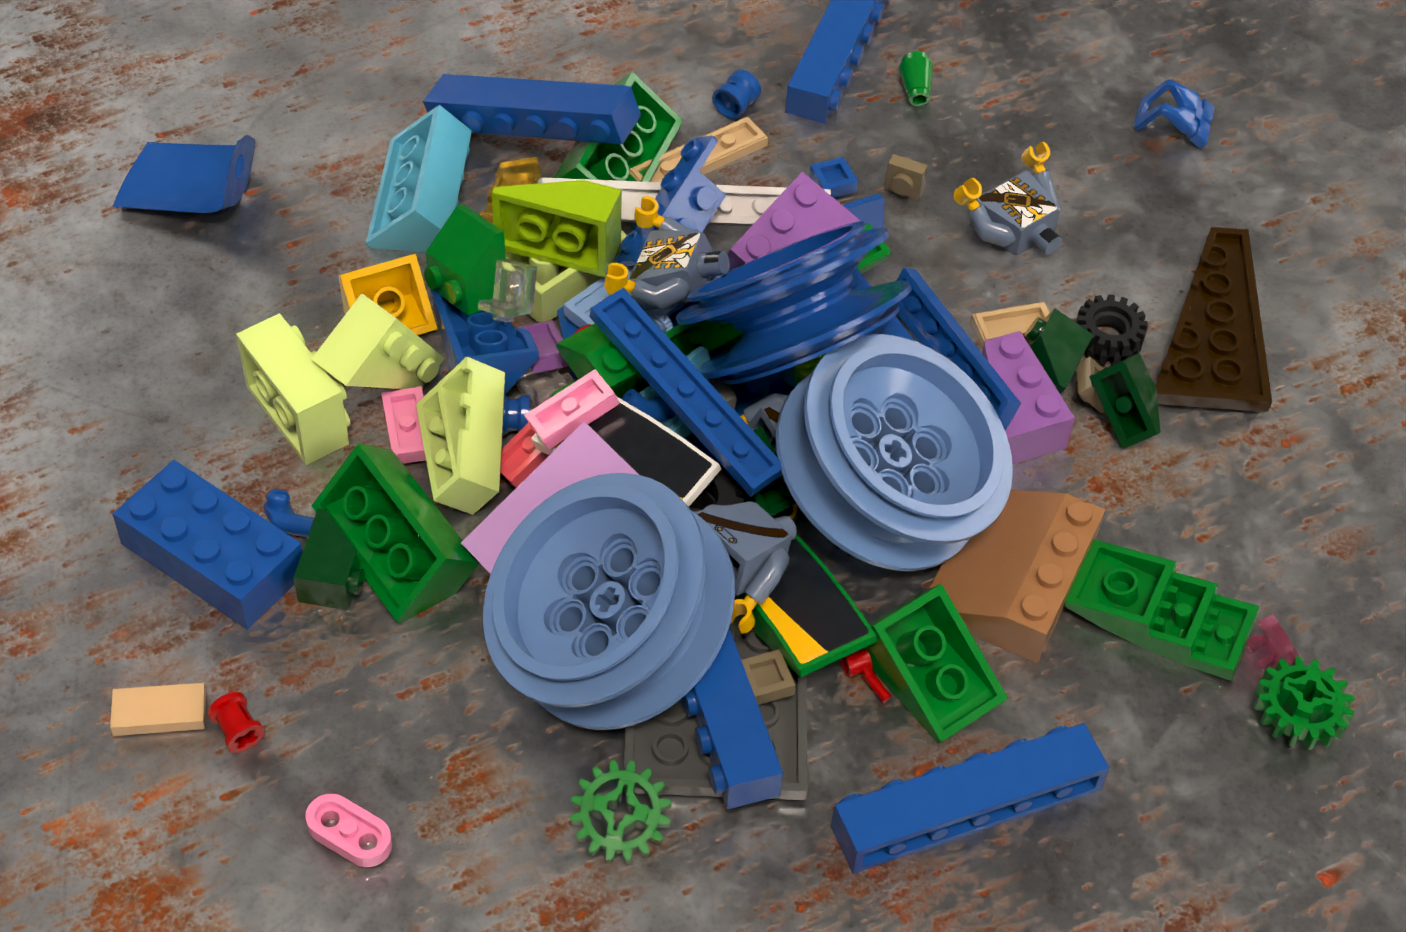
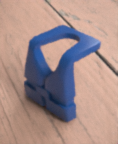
M1169 79L1140 100L1134 127L1140 130L1162 114L1178 130L1186 134L1189 140L1197 147L1203 148L1207 145L1215 107L1206 99L1201 100L1198 93ZM1167 90L1171 92L1179 107L1160 104L1147 111L1151 103Z

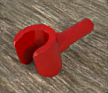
M862 648L841 659L842 670L848 678L862 674L865 682L870 685L883 703L892 698L876 677V673L872 670V660L866 649Z

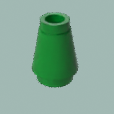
M920 51L904 55L898 68L909 102L913 106H923L930 101L934 65L929 56Z

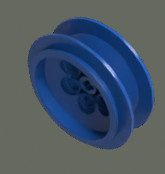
M863 221L835 227L760 256L730 270L726 275H720L693 290L687 297L689 301L694 303L677 314L678 324L686 325L704 320L732 323L736 330L744 334L737 343L727 347L711 357L709 361L703 363L699 367V372L708 379L722 377L725 384L751 381L828 353L871 332L893 318L900 310L896 303L905 298L912 290L908 281H894L863 290H851L850 288L853 281L851 273L867 255L868 251L884 242L890 236L888 229L880 227L862 231L866 227Z

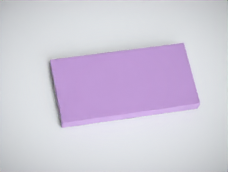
M583 421L461 544L491 574L493 566L510 535L532 510L554 493L580 480L610 473L639 474Z

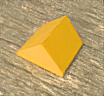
M416 253L339 275L344 314L348 312L362 293L397 318L416 335L437 330Z

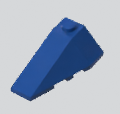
M430 289L450 372L465 357L477 360L505 372V395L539 359V351L531 333L524 327L515 328L511 324V317L505 312L497 314L491 308L468 316L437 292Z

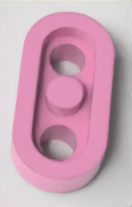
M338 794L321 795L309 804L306 810V823L310 835L317 842L360 867L377 866L390 855L392 850L391 832L388 825L382 819ZM328 820L339 821L333 827L324 826V823ZM367 842H373L377 844L373 849L364 850L361 848L362 845Z

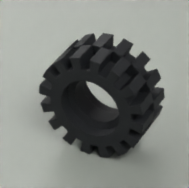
M1109 294L1107 300H1104L1102 295L1095 296L1094 302L1091 299L1085 301L1084 307H1080L1076 319L1077 324L1093 334L1084 352H1087L1086 358L1099 359L1098 364L1105 367L1106 361L1111 362V365L1120 362V360L1122 361L1141 352L1148 327V321H1144L1145 313L1143 311L1137 313L1139 308L1137 304L1133 303L1128 306L1126 305L1127 298L1121 297L1120 302L1114 301L1115 295ZM1097 327H1111L1122 334L1110 335L1102 332Z

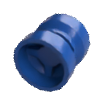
M736 70L727 78L726 84H722L714 91L712 95L713 104L716 110L724 117L737 119L747 110L748 105H751L760 97L761 86L754 75L748 71Z

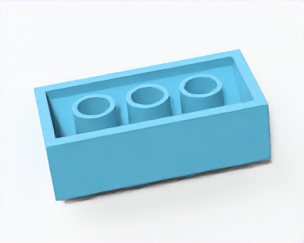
M438 105L391 138L365 243L370 248L425 253L455 207L458 206V194L464 179L465 161L470 152L469 142L472 130L442 106Z

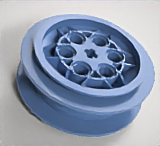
M867 334L826 353L815 366L813 372L791 391L778 417L776 428L777 455L781 463L784 480L797 505L808 520L832 543L857 559L869 564L897 571L924 570L942 564L956 555L971 537L978 535L998 518L1009 498L1013 477L1011 449L1002 422L994 407L978 385L963 370L942 354L919 342L894 335Z
M610 473L580 480L554 493L532 510L503 546L490 574L484 598L483 627L488 651L496 668L509 684L527 697L538 701L548 712L566 723L595 730L619 729L641 723L664 712L683 698L701 680L718 655L726 638L734 609L735 581L732 563L722 540L715 530L700 516L692 512L687 504L664 484L645 476L629 473Z

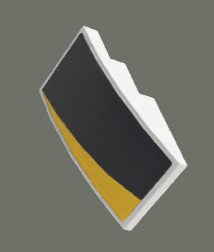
M617 397L619 405L588 425L639 475L664 484L674 491L689 507L721 470L720 465L651 416ZM536 433L531 438L536 449L547 455H550L562 443L560 442L548 450Z

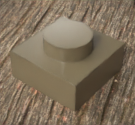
M893 154L888 162L884 190L919 201L924 190L928 165Z
M1091 357L1081 360L1077 366L1076 391L1084 402H1089L1100 413H1103L1105 410L1089 377L1103 368Z
M779 649L742 659L758 705L794 695L796 685Z

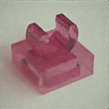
M1271 614L1258 622L1266 636H1253L1246 643L1252 654L1262 648L1269 649L1267 656L1257 661L1263 672H1265L1268 666L1275 668L1280 659H1284L1291 666L1295 657L1300 656L1274 614Z

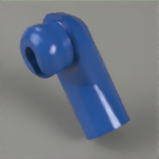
M631 389L622 397L623 401L641 410L658 422L672 419L676 414L661 396H654L649 401L637 391Z
M272 489L266 496L267 502L264 503V513L269 522L287 534L307 538L314 517L295 514L288 503L290 495L287 491L282 489Z

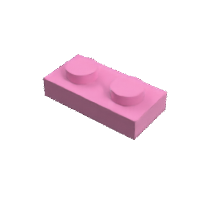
M593 370L524 416L530 427L549 450L565 440L583 421L589 424L620 403L609 385L596 370Z
M422 386L381 392L391 450H393L403 464L426 460L416 403L424 397Z

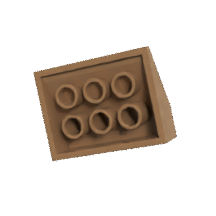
M1011 489L1006 505L998 518L978 535L971 537L956 555L942 563L930 588L939 584L943 585L972 636L1039 663L1065 607V601L1094 539H1097L1106 509L1067 493Z

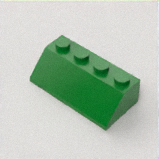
M630 72L613 84L631 86L641 114L624 143L609 144L575 141L554 178L636 181L629 174V169L652 159L647 168L639 171L643 176L639 182H650L661 162V156L666 153L683 119L634 72Z
M358 443L311 505L315 512L318 508L327 510L357 552L359 569H364L365 580L396 622L403 623L455 595L480 564L461 544L463 540L391 449Z

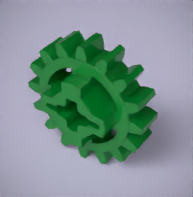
M1296 656L1291 666L1284 659H1280L1275 669L1267 667L1254 692L1258 696L1254 709L1264 711L1260 720L1262 725L1273 724L1275 726L1272 734L1274 738H1278L1284 733L1289 736V746L1294 747L1298 740H1304L1307 749L1312 750L1317 740L1325 747H1328L1334 737L1340 739L1354 716L1355 711L1350 709L1355 699L1353 695L1343 694L1348 685L1346 680L1335 681L1332 678L1335 673L1334 668L1331 667L1323 672L1319 669V660L1314 659L1310 666H1306L1301 657Z
M611 760L609 772L605 774L595 766L592 768L594 777L592 783L584 779H580L578 782L579 788L584 795L571 797V805L581 809V812L570 816L572 825H583V828L576 834L577 841L583 842L590 839L592 842L589 847V854L594 856L603 849L606 851V862L610 864L613 862L616 853L623 855L626 864H631L632 852L636 850L643 857H648L649 848L647 843L651 841L661 845L663 842V836L657 831V828H669L671 819L661 815V812L671 808V800L666 798L659 799L658 797L665 790V784L663 781L653 785L650 783L652 776L650 768L644 770L641 775L635 773V761L630 760L626 770H619L616 761ZM618 783L617 788L608 794H597L605 786ZM635 787L640 788L646 794L652 809L648 808V805L640 804L634 794ZM626 794L627 810L633 815H625L622 822L619 823L618 830L615 831L614 812L609 809H617L619 802L622 803L623 795ZM589 815L595 819L602 820L607 829L605 838L594 829ZM636 828L644 830L647 828L637 838L623 842L624 835Z

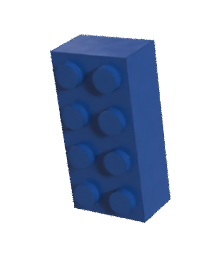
M174 459L112 513L122 545L246 630L295 585L293 577L303 551L301 543Z

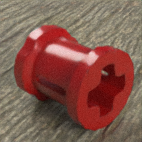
M230 692L221 696L210 705L207 711L211 722L220 726L226 737V746L231 753L244 752L255 746L265 734L261 723L253 720L247 710V699L241 692Z

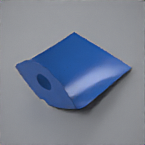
M245 135L237 141L236 145L147 142L125 177L112 207L212 213L234 206L241 201V196L247 189L256 144L255 139L250 135Z

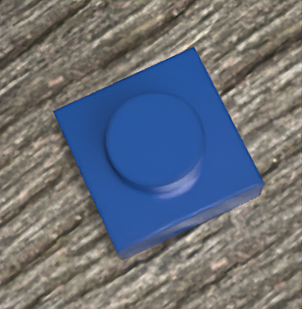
M844 157L810 165L809 177L822 189H830L833 198L857 192L858 179Z

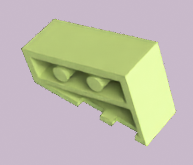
M361 293L311 360L345 386L406 389L420 386L423 388L427 382L437 375L440 364L445 358L397 318Z
M465 357L416 403L433 501L473 515L499 493L505 372L469 357Z

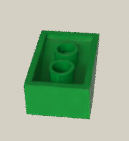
M942 584L918 593L869 624L877 637V642L864 648L870 654L872 668L937 743L943 742L1008 699Z

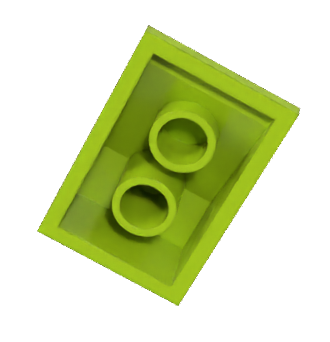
M587 180L494 187L492 190L493 224L504 231L505 251L601 277L607 275L608 265L613 263L621 245V189Z

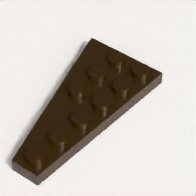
M1211 227L1155 386L1158 404L1269 412L1272 396L1248 229Z

